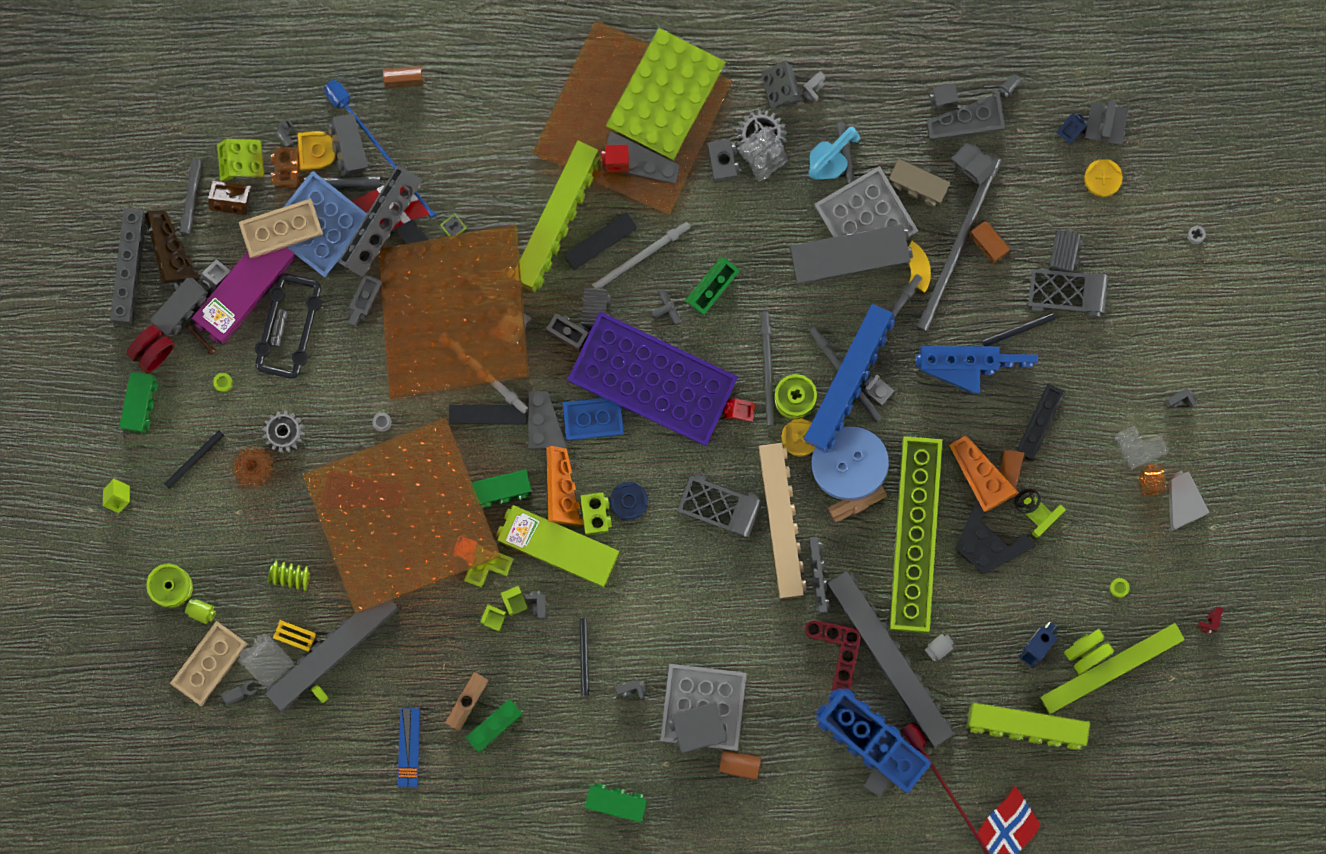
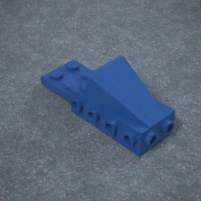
M921 346L919 354L915 358V365L919 367V371L970 394L980 393V372L981 375H992L999 370V364L1000 368H1012L1014 364H1019V368H1031L1033 364L1038 363V355L999 354V347Z
M847 688L845 690L835 689L828 697L829 702L825 706L822 705L816 712L817 717L815 719L819 722L817 726L825 732L829 730L834 734L832 737L841 745L844 742L849 747L847 750L855 757L861 756L864 759L862 762L870 769L876 768L904 792L909 793L932 762L907 743L899 735L900 731L892 725L890 727L884 723L885 719L878 713L874 715L869 711L870 706L862 700L860 702L854 698L856 695Z

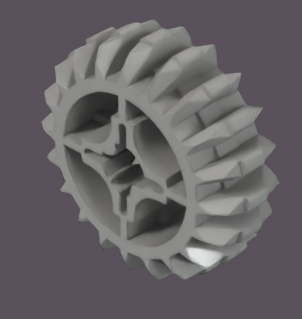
M758 110L757 116L750 112L751 118L744 116L745 122H739V126L742 128H737L736 130L739 134L736 136V140L740 141L738 147H743L742 153L749 151L748 158L754 154V160L756 161L758 156H762V161H765L766 155H768L769 159H773L772 152L775 155H779L778 149H784L781 143H786L787 140L784 138L787 135V131L783 130L785 124L778 125L781 122V118L774 120L775 113H772L769 117L767 110L764 115H761V110ZM760 122L767 123L771 126L767 128L763 127L760 124ZM754 125L755 132L749 138H746L748 128ZM759 132H761L762 135L765 134V140H763L761 136L758 137ZM777 133L775 143L769 146L768 138ZM750 143L760 144L763 149L755 148Z

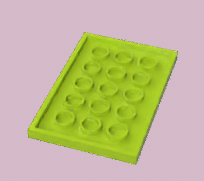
M659 28L606 127L674 161L726 62Z

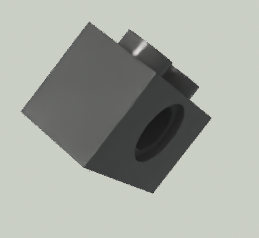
M730 139L708 142L714 183L736 180L737 174L740 171L738 162L735 163L733 157L736 155L735 144H731ZM726 157L729 159V163L723 165L719 162V159Z

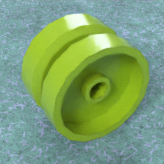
M799 374L788 375L776 387L775 406L779 413L788 419L805 418L815 407L817 391L813 382L806 376ZM793 395H797L799 397L796 400L792 399Z
M163 564L153 569L146 583L147 593L150 598L162 607L170 609L185 604L191 597L193 590L192 579L189 574L173 564ZM172 583V587L167 589L166 587Z
M1099 629L1090 635H1085L1073 643L1074 646L1064 652L1069 660H1074L1079 656L1082 657L1081 660L1074 664V668L1079 675L1114 652L1109 643H1105L1099 648L1096 647L1104 639V635Z

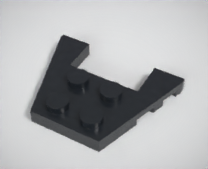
M977 499L955 550L984 575L1034 548L1036 544L1024 533L1011 547L1005 544L981 521L987 512L983 511Z

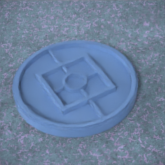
M843 427L840 432H837L835 436L836 442L827 453L817 448L814 449L812 455L814 478L819 487L834 498L841 500L865 498L881 487L888 474L889 459L887 450L882 441L866 429Z

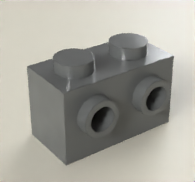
M555 313L546 328L547 334L580 352L589 335L588 329L580 324H573L570 322L571 319L563 314L560 316Z

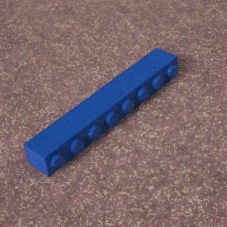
M874 304L871 305L804 438L806 444L826 453L829 449L833 448L836 442L835 436L837 432L842 430L844 426L843 420L846 414H850L853 408L852 402L854 398H858L862 389L860 386L863 381L867 380L870 374L869 368L871 364H875L878 358L877 352L880 347L884 346L887 340L886 334L888 330L891 331L894 327L895 320L892 312Z

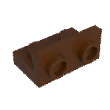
M213 181L208 197L209 209L216 212L246 215L251 191L250 186Z

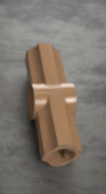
M881 485L877 491L865 498L843 500L829 507L828 510L835 523L853 514L856 515L865 511L870 505L886 498L887 495Z
M474 672L464 691L458 697V701L445 723L460 731L472 709L476 706V702L489 680ZM467 696L471 697L472 704L469 707H464L462 699Z

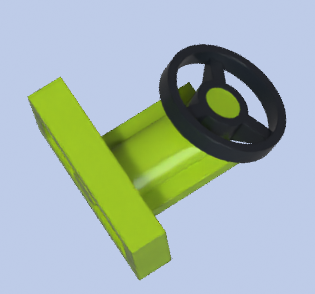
M1030 488L1019 492L1014 501L1017 510L1025 513L1038 526L1031 533L1036 539L1066 510L1060 504L1051 512L1041 503V496L1038 491ZM1029 492V495L1022 502L1018 503L1019 498ZM1033 493L1038 495V499L1036 497L1033 498Z

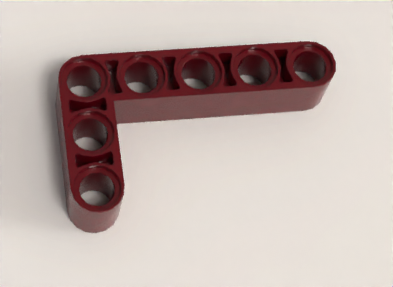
M816 620L808 622L805 627V635L808 638L841 645L831 693L839 688L850 690L861 639L860 633L853 628ZM816 625L819 629L818 634H810L808 627ZM835 629L838 633L837 638L830 639L827 631ZM849 633L855 634L857 637L856 642L849 643L846 635ZM844 652L852 654L853 659L851 662L843 660L842 654ZM840 671L848 673L849 678L847 681L839 679L838 673Z

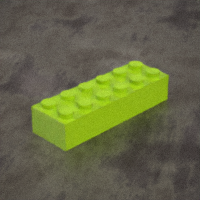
M972 703L969 707L966 728L971 729L970 732L982 734L986 731L990 732V736L994 737L1009 735V739L1021 741L1023 738H1028L1030 743L1040 744L1042 741H1046L1048 746L1059 747L1063 744L1067 745V749L1079 750L1087 746L1090 722Z

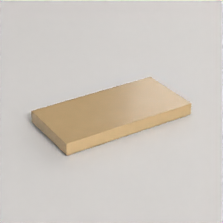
M311 198L239 222L250 259L323 235Z
M216 621L170 684L202 707L248 643Z

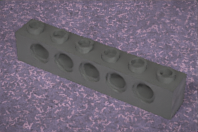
M399 165L396 166L338 260L340 264L361 277L369 271L370 264L380 253V248L389 238L393 227L399 222L404 209L409 206L412 196L419 190L422 179ZM404 186L403 191L399 192L400 188ZM394 202L393 207L389 209L391 203ZM384 218L383 223L379 225L380 221ZM364 251L363 255L359 258L360 253Z
M124 208L110 315V321L117 325L133 326L146 225V213L143 210Z

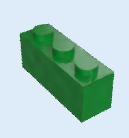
M720 257L686 298L685 302L697 313L705 315L740 270L726 258Z
M130 372L119 425L120 429L145 434V431L149 429V412L154 407V400H152L153 392H156L158 388V381H156L153 375Z
M526 469L470 483L475 506L480 507V509L492 507L491 504L499 502V505L506 504L513 498H518V500L527 499L532 494Z
M509 699L465 738L478 753H481L523 716V713Z
M596 782L594 786L590 785L585 809L642 823L647 803L644 795L634 792L632 796L627 795L625 790L615 787L613 791L606 789L607 785Z

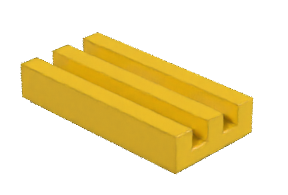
M280 620L273 638L310 652L316 633ZM286 626L288 628L294 629L296 631L311 636V638L307 639L305 637L283 630L282 627ZM280 633H283L285 635L308 643V646L306 647L304 645L282 638L279 635Z

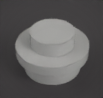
M378 413L374 416L372 424L377 431L385 432L391 427L392 420L388 414Z

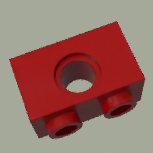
M605 145V151H602V167H606V173L629 172L628 145Z

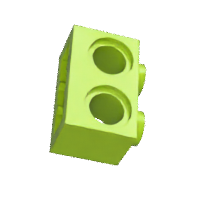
M604 493L580 495L586 536L609 533L608 528H611L612 524L611 517L606 515V509H609L608 497H604ZM591 501H600V507L592 509L590 507ZM601 519L603 521L602 527H593V521Z

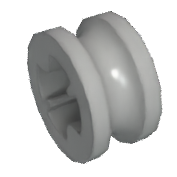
M1193 226L1189 230L1187 237L1192 244H1200L1204 240L1206 233L1201 226ZM1199 231L1201 237L1193 238L1194 234L1192 235V232Z

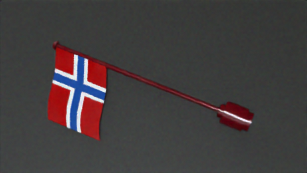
M912 722L900 730L902 733L901 737L931 762L923 749L926 747L924 743L927 742V739L918 725L915 726ZM931 763L930 767L986 854H1017L1038 831L1041 824L1014 785L1007 798L987 817L978 832H976L937 769Z

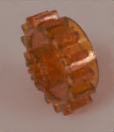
M254 445L253 450L246 446L245 452L241 449L239 450L240 456L234 455L237 461L231 463V465L236 467L232 470V473L238 474L235 477L237 481L242 479L241 485L244 486L248 483V487L252 488V485L255 484L258 488L260 486L259 483L266 484V478H272L269 473L274 471V468L270 467L274 461L268 460L271 456L269 453L264 455V448L258 451L256 445ZM253 462L257 463L256 470L249 471V465Z

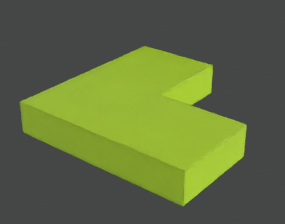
M478 545L464 582L482 588L489 570L507 577L514 558Z

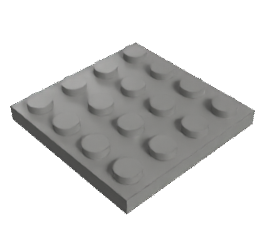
M880 166L814 204L832 237L903 224L904 229L907 228L909 237L918 232Z
M669 664L660 742L675 743L674 739L677 738L676 731H671L668 721L672 719L671 715L717 702L727 741L708 747L738 751L747 673Z

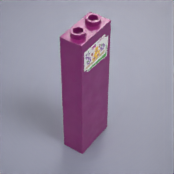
M286 247L250 259L247 251L192 317L196 322L194 326L202 332L204 330L209 332L210 335L208 337L218 344L220 341L222 344H225L277 282L278 277L297 258L295 253Z

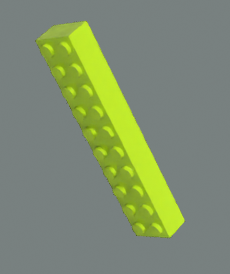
M905 436L902 439L890 631L925 634L930 632L942 439Z

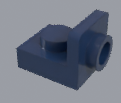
M1072 113L1056 133L1072 144L1087 126L1085 123L1086 119L1078 113L1076 115Z

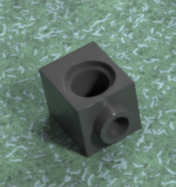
M955 83L933 87L929 98L931 105L935 106V110L958 106L959 97Z
M874 768L863 787L876 796L881 797L890 779Z

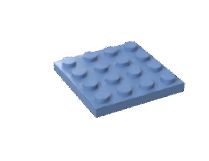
M312 171L284 207L311 198L323 235L287 248L326 278L338 263V260L367 213Z

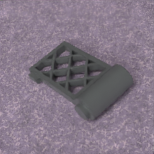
M1032 269L1028 307H1032V311L1043 312V308L1086 312L1089 314V317L1100 318L1101 315L1105 314L1109 276L1097 273L1083 274ZM1035 274L1044 275L1048 281L1039 286L1035 281ZM1057 276H1063L1067 281L1060 288L1052 281ZM1076 278H1084V286L1077 290L1072 281ZM1051 283L1057 291L1048 297L1042 288ZM1070 285L1075 293L1067 299L1061 290ZM1040 291L1046 299L1041 303H1034L1033 295ZM1057 293L1065 300L1060 305H1055L1051 300ZM1077 294L1083 300L1082 307H1075L1070 302Z
M695 474V477L690 476L677 512L725 529L741 537L749 538L763 503L760 501V497L751 493L749 496L742 495L706 481V477ZM693 481L701 484L704 491L693 495L691 491ZM714 489L718 490L721 498L711 502L707 492ZM706 494L709 503L698 507L695 498ZM730 496L739 498L736 506L728 507L726 498ZM693 499L697 509L690 512L683 510L685 502ZM723 500L727 510L716 514L713 504ZM711 506L715 515L709 518L703 517L700 510ZM729 512L731 517L729 526L721 524L718 517Z

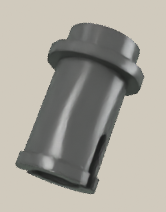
M1012 74L1003 85L999 86L998 92L1004 98L1010 97L1012 95L1011 92L1021 83V79L1017 75Z

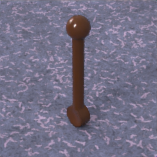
M189 324L186 325V327L195 335V337L208 349V353L211 355L214 354L215 348L210 347Z

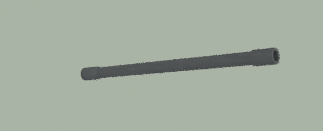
M991 156L995 161L994 166L996 170L979 185L932 296L917 325L919 330L927 332L935 310L992 179L1000 166L1001 160Z

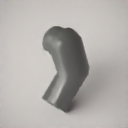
M289 119L281 121L277 131V136L286 148L294 144L289 137L292 126Z

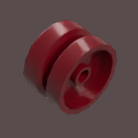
M151 325L140 333L126 352V355L133 362L139 361V367L146 374L158 368L175 347V343L168 336L162 337L163 332L156 325Z

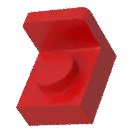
M736 398L727 400L723 409L725 413L724 419L733 418L753 422L755 403Z

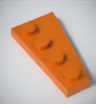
M963 436L949 445L984 512H988L1018 494V491L968 436Z
M549 446L547 447L548 522L581 527L584 525V521L580 519L578 511L580 510L579 501L576 502L574 491H576V487L570 476L572 470L567 449Z

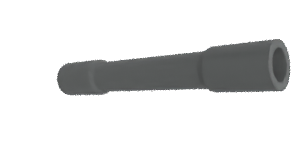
M200 159L191 160L189 184L179 232L185 235H191L193 212L203 161Z
M381 176L322 178L333 187H381Z

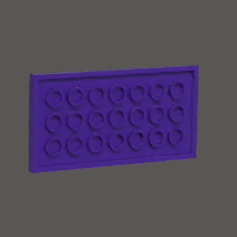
M599 312L567 381L706 447L738 377L605 313Z

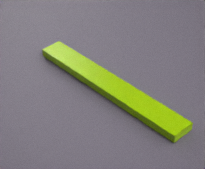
M1176 623L1041 696L1040 699L1047 712L1051 714L1185 639Z

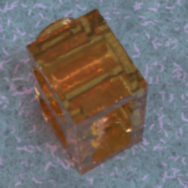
M274 148V153L271 154V164L274 165V172H271V182L274 183L277 189L299 188L298 148ZM282 156H290L287 162L283 163L280 161ZM283 174L290 175L287 181L280 180Z
M1148 464L1138 473L1141 496L1161 494L1166 490L1163 466L1158 467V464Z

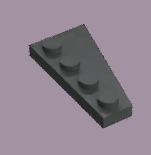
M995 93L970 105L962 106L955 111L927 120L929 139L937 140L1005 130L1000 93Z
M610 131L607 145H628L629 172L619 173L676 185L680 168L679 164Z
M810 537L809 545L817 615L822 616L826 615L827 610H829L828 598L825 599V591H827L826 579L823 580L822 572H825L824 560H820V553H823L822 542L818 541V537Z

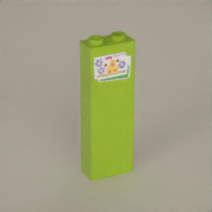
M513 505L512 509H507L504 519H506L504 527L500 526L496 534L499 537V543L602 588L605 587L619 556L618 550L556 523L548 522L547 519Z

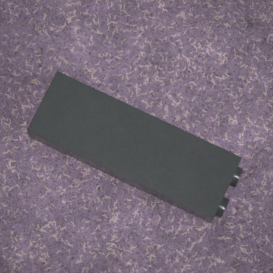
M903 224L791 245L790 253L796 284H806L909 264L913 254L911 247L907 246L906 240H909L907 228L904 229Z

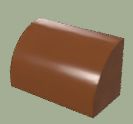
M422 66L384 68L383 79L385 87L423 86Z
M987 221L977 226L969 235L993 264L1011 251Z
M1005 450L1003 451L999 472L1016 489L1024 453Z
M723 749L719 772L757 780L761 757Z

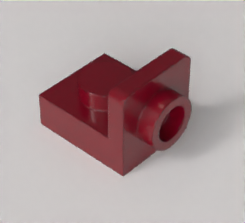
M1216 606L1213 610H1210L1207 621L1210 623H1197V627L1201 628L1200 631L1207 634L1218 631L1224 608Z

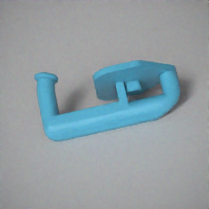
M849 127L833 145L829 142H821L811 151L809 176L812 179H836L846 170L848 165L847 159L839 151L849 141L854 143L859 141L860 135L854 127Z

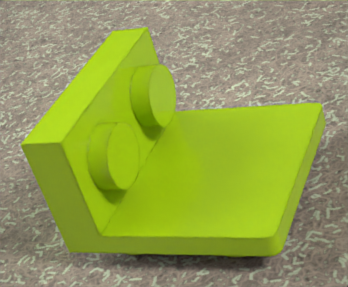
M225 139L217 144L221 182H228L234 177L262 178L264 176L260 140Z

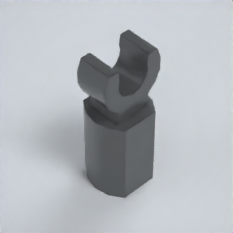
M247 681L243 687L238 686L222 693L225 704L227 706L244 699L245 695H255L257 690L251 692L248 690V686L253 684V681Z

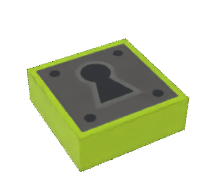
M456 214L440 224L451 240H454L467 230Z

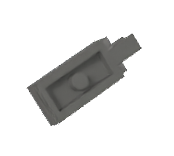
M364 275L349 306L348 314L351 317L348 324L356 328L359 320L364 321L365 317H367L382 286V281L369 275Z

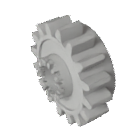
M277 411L276 416L270 415V421L265 420L267 426L262 428L266 432L263 438L268 439L266 442L267 446L273 444L272 450L275 451L279 448L280 453H283L284 449L290 453L291 447L297 449L296 443H302L300 436H305V433L301 431L305 428L304 425H299L301 419H295L294 413L289 416L287 411H284V414H280ZM281 428H288V433L285 436L279 435Z

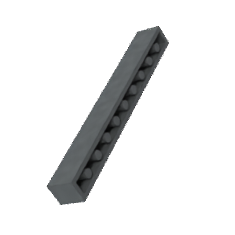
M845 571L828 582L827 587L853 627L860 633L861 639L934 748L954 735L952 732L954 727L949 720L945 721L942 717L943 710L938 703L934 704L931 700L933 696L927 687L923 688L920 681L922 679L916 670L913 672L910 668L911 662L906 654L902 656L898 650L901 647L895 638L891 639L888 632L890 630L884 621L881 623L877 618L879 613L873 605L870 607L866 601L869 598L863 589L859 590L856 586L858 581L855 576Z

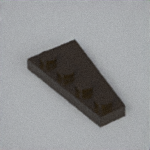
M148 211L145 216L162 282H184L187 277L198 281L200 276L197 272L195 273L190 257L187 258L182 242L177 239L175 235L176 230L166 211Z

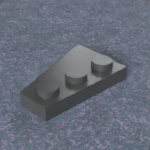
M548 391L529 392L528 448L547 449L549 446L567 449Z

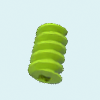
M276 560L270 568L268 584L272 580L274 585H278L281 582L282 587H285L288 583L289 588H293L296 584L297 590H300L303 586L304 591H307L310 580L308 567L306 566L301 571V567L298 565L296 570H294L292 563L286 568L285 562L279 567Z

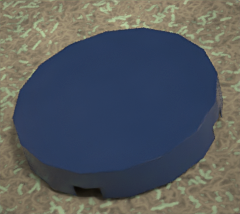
M623 482L617 485L610 496V507L613 513L624 520H635L641 517L648 505V497L645 490L634 482Z

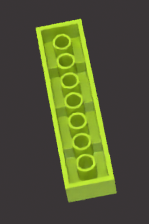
M577 141L512 275V280L515 284L534 293L542 287L544 282L543 275L545 272H549L553 263L551 258L553 254L557 255L561 247L559 245L560 240L565 238L568 233V223L573 221L577 214V204L583 202L585 197L584 190L586 186L590 187L594 178L592 173L594 169L598 170L602 160H600L601 157L598 149Z

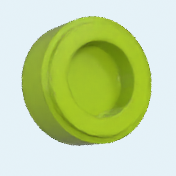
M219 373L214 377L213 385L217 391L224 393L232 388L233 380L227 373Z
M1117 578L1111 582L1109 590L1114 597L1123 598L1129 593L1130 586L1125 579Z
M315 684L311 688L322 703L328 700L329 697L318 685Z

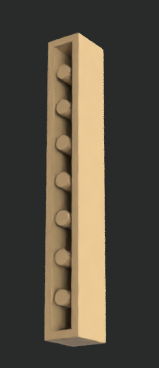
M782 443L759 446V455L780 600L803 597V592H806L805 580H801V573L804 572L803 562L798 559L801 547L800 542H796L795 535H798L797 523H793L792 516L796 515L795 506L790 503L793 491L792 485H788L787 478H790L789 466L785 467L784 459H788L787 449L782 447Z

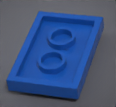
M604 398L563 402L567 441L624 435L621 406Z

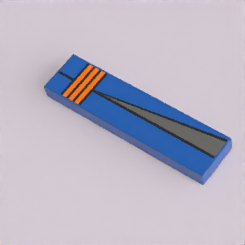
M400 709L398 787H418L421 709Z

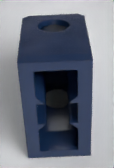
M1048 622L1045 628L1041 626L1018 657L1034 668L1057 639L1054 634L1058 627L1051 622Z

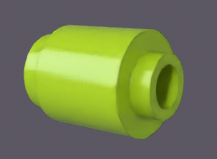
M191 599L185 609V613L190 618L207 624L209 621L212 622L216 613L214 606L197 599Z

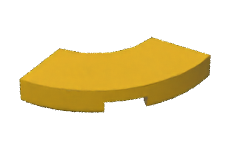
M912 241L909 245L913 254V258L910 259L911 262L908 264L911 269L909 283L918 274L922 277V280L916 288L925 293L931 277L930 264L924 251Z

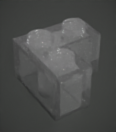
M1135 426L1115 435V439L1131 471L1169 453L1161 435L1143 443Z

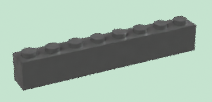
M378 590L369 597L370 601L364 605L362 603L355 609L356 613L351 618L348 616L340 623V628L336 631L334 629L325 636L327 639L322 644L320 642L315 644L311 648L312 652L307 657L304 655L296 662L298 665L295 668L287 669L281 675L283 678L278 683L274 681L267 687L268 692L265 694L281 712H284L399 609L383 590L380 592Z

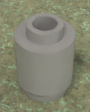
M940 634L924 650L933 661L940 660L953 650L952 645L954 642L948 635Z

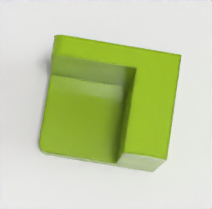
M113 478L103 489V506L112 511L120 513L130 502V486Z
M519 586L501 593L510 616L528 609Z
M487 605L480 623L500 631L507 613Z

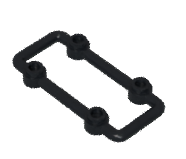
M282 274L278 277L276 286L271 288L269 292L272 301L262 339L255 345V352L257 354L255 366L258 371L288 379H294L299 375L301 366L305 365L308 361L305 351L315 313L322 307L320 299L322 287L318 281L291 274ZM285 281L314 288L313 294L306 300L309 310L299 348L292 354V361L294 362L292 372L263 365L264 358L271 352L268 343L279 302H282L285 298L283 290Z

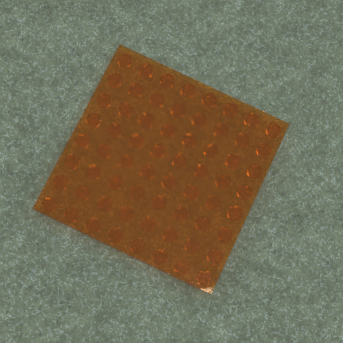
M595 20L532 154L565 168L577 141L598 149L601 157L600 160H602V151H605L610 131L628 139L607 128L606 124L650 44ZM719 75L674 161H672L680 165L676 185L619 172L606 173V170L602 169V161L598 170L594 169L592 177H594L593 182L670 216L732 84V80Z
M508 225L380 249L379 264L380 277L383 282L381 291L390 399L529 377L517 225Z
M446 417L303 474L355 614L501 557Z

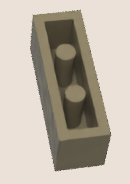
M898 159L888 180L893 189L897 191L904 190L908 192L910 197L915 199L919 197L932 207H935V205L940 206L950 185V182Z

